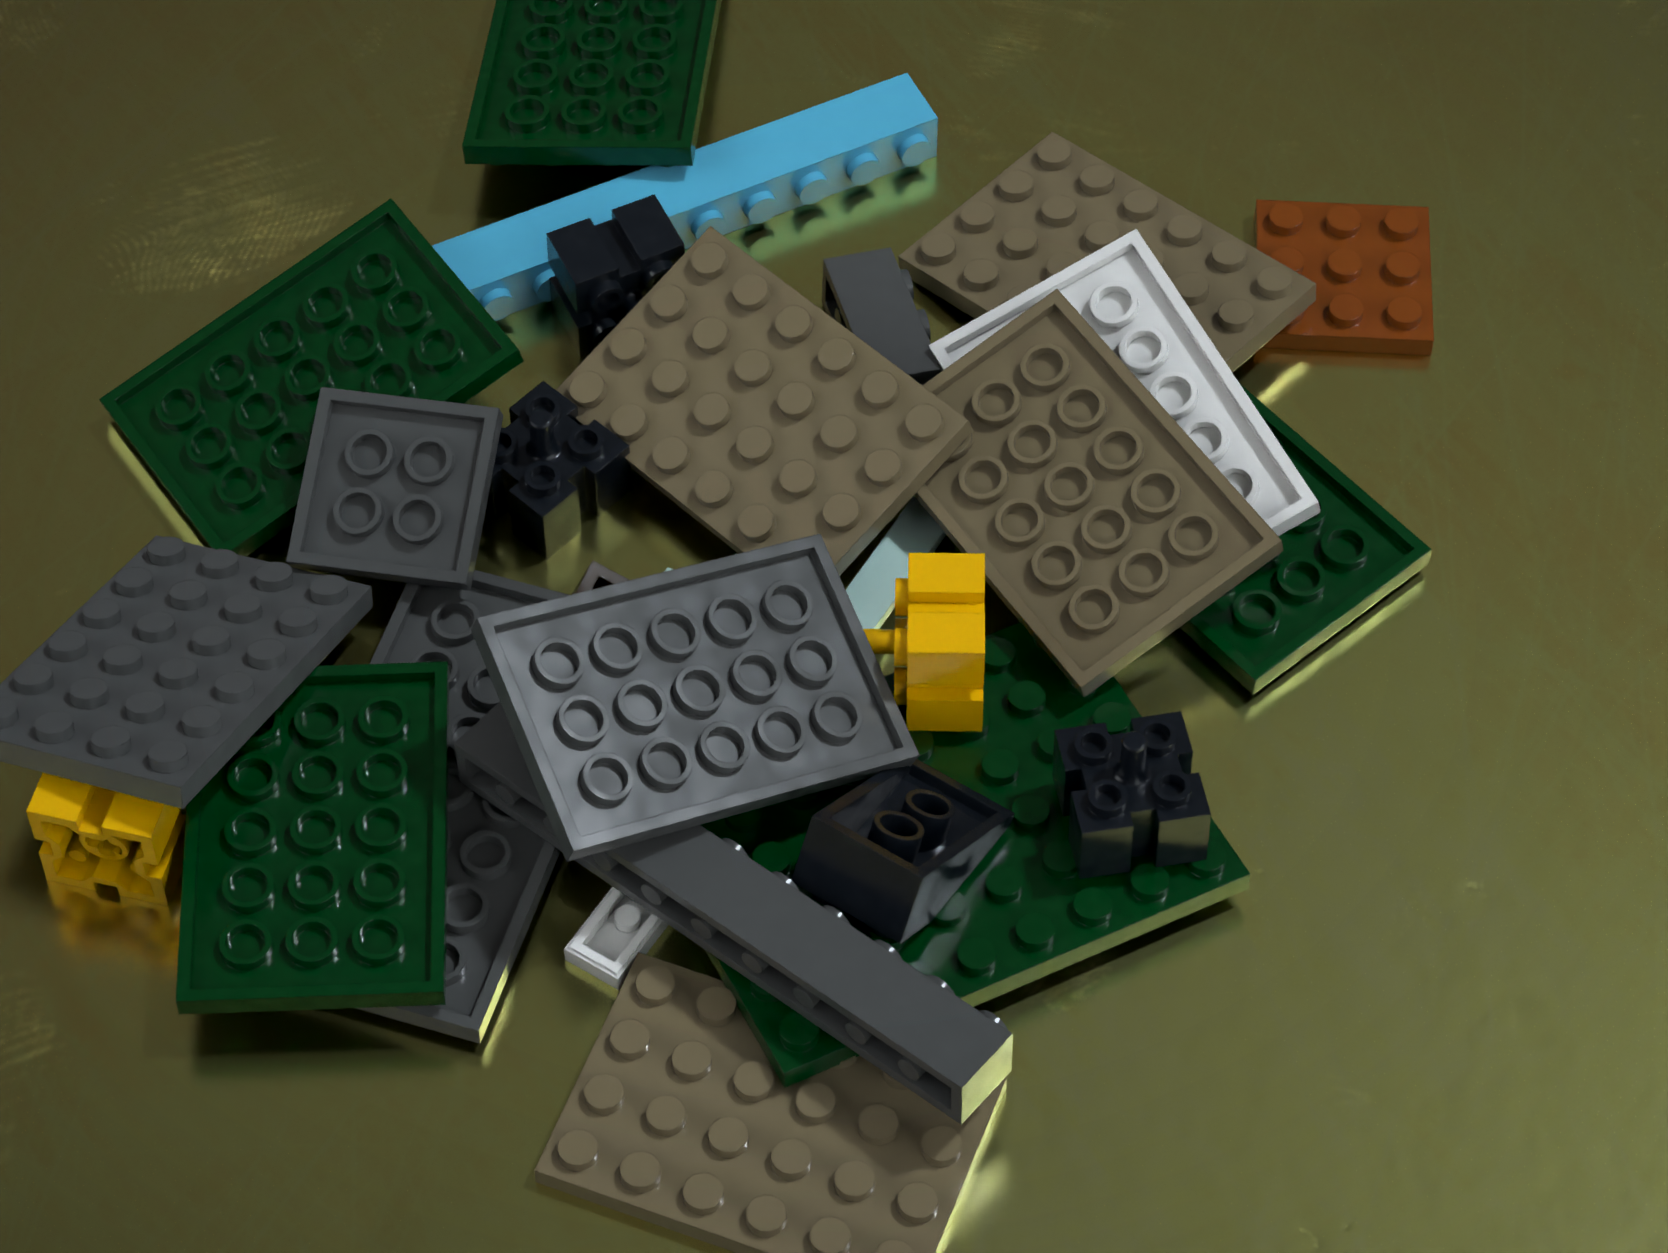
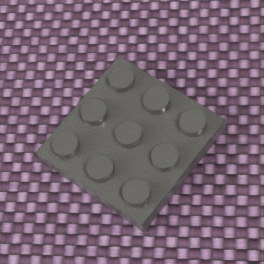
M321 387L286 562L289 566L301 570L471 591L503 421V414L500 409Z

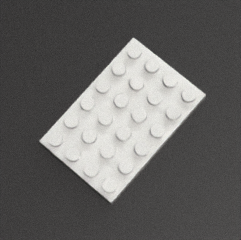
M1137 229L928 345L940 364L941 371H943L1055 289H1058L1278 536L1320 513L1318 500Z

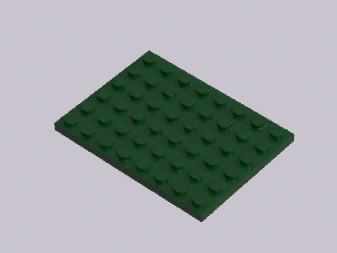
M1019 622L985 636L982 732L909 731L920 755L917 758L918 760L1014 812L1015 815L1011 825L935 918L901 944L893 939L883 938L874 934L865 923L839 908L835 909L846 917L852 927L873 941L882 940L888 943L899 953L903 961L926 976L935 975L941 978L950 986L957 997L974 1007L1249 889L1250 872L1211 817L1206 860L1155 867L1153 856L1146 855L1131 858L1130 872L1079 879L1068 838L1070 816L1063 817L1052 777L1054 732L1057 729L1105 722L1110 735L1130 732L1131 718L1142 716L1114 676L1083 697L1027 629ZM894 673L884 677L894 697ZM897 705L906 724L907 705ZM869 778L701 824V826L721 839L729 838L735 841L745 850L749 858L770 872L778 871L792 879L811 817ZM795 884L801 893L822 907L824 906V904L813 897L811 892ZM706 951L725 986L735 996L737 1007L784 1088L835 1067L840 1062L855 1055L856 1057L860 1056Z

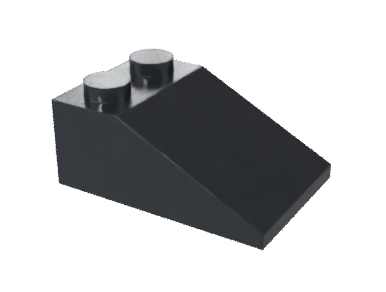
M916 759L912 766L880 771L811 817L791 880L798 886L811 892L813 897L820 903L839 908L865 923L874 934L883 938L893 939L901 944L935 918L1011 825L1015 813Z

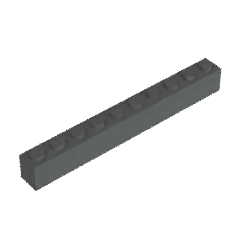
M499 702L454 743L459 781L562 851L502 704ZM698 825L575 859L583 867L961 1125L1012 1071L1013 1033L1008 1031V1028L1000 1018L987 1010L978 1011L957 997L950 986L941 978L935 975H924L903 961L899 953L891 945L882 940L873 941L852 927L840 911L829 905L822 907L801 893L789 877L778 871L770 872L749 858L745 850L729 838L721 839L703 826Z

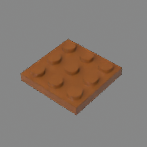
M1256 199L1254 214L1255 248L1316 283V301L1262 348L1431 355L1434 343L1429 207Z

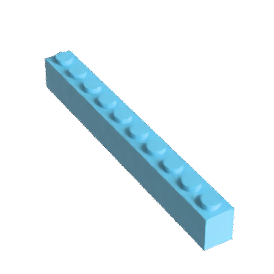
M904 73L695 150L693 166L663 167L651 165L434 244L432 247L494 321H499L517 311L544 301H551L549 278L554 277L555 274L548 264L546 233L588 218L591 219L595 226L611 220L612 209L655 194L682 239L685 250L690 248L710 226L720 234L725 235L752 224L766 222L776 215L803 205L817 203L825 197L857 185H866L876 178L900 169L917 166L925 160L937 156L938 117L909 74Z

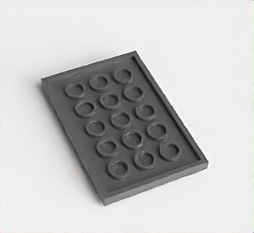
M821 534L478 617L471 628V632L566 862L867 779L882 770L912 766L920 756Z
M156 535L0 684V761L184 809L373 608L372 586L348 581L338 575H323L293 568L283 562H267L238 555L227 549H212L183 542L176 537Z

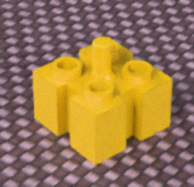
M909 552L908 578L895 579V616H908V618H895V629L863 630L874 654H894V666H907L894 667V699L897 705H907L906 726L909 731L982 732L985 671V553Z
M42 772L26 813L34 839L43 841L39 850V856L46 880L92 890L96 889L98 883L117 887L119 896L165 906L169 905L183 870L186 815L181 813V808Z

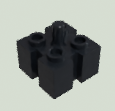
M655 194L612 209V219L595 226L591 219L588 218L546 233L548 264L555 274L554 277L549 278L551 307L579 357L590 354L685 254L684 243Z
M542 381L509 408L511 424L506 428L501 427L485 512L495 520L508 512L511 515L513 534L548 560L581 533V514L588 509L594 515L600 517L632 490L631 467L625 459L630 453L629 445L595 419L588 425H579L575 419L578 416V407L545 381Z
M1181 711L1131 718L1130 732L1113 735L1108 733L1105 722L1055 730L1052 777L1063 817L1070 816L1068 838L1079 879L1130 872L1131 858L1152 855L1155 867L1207 859L1211 812L1199 772L1191 774L1193 750Z

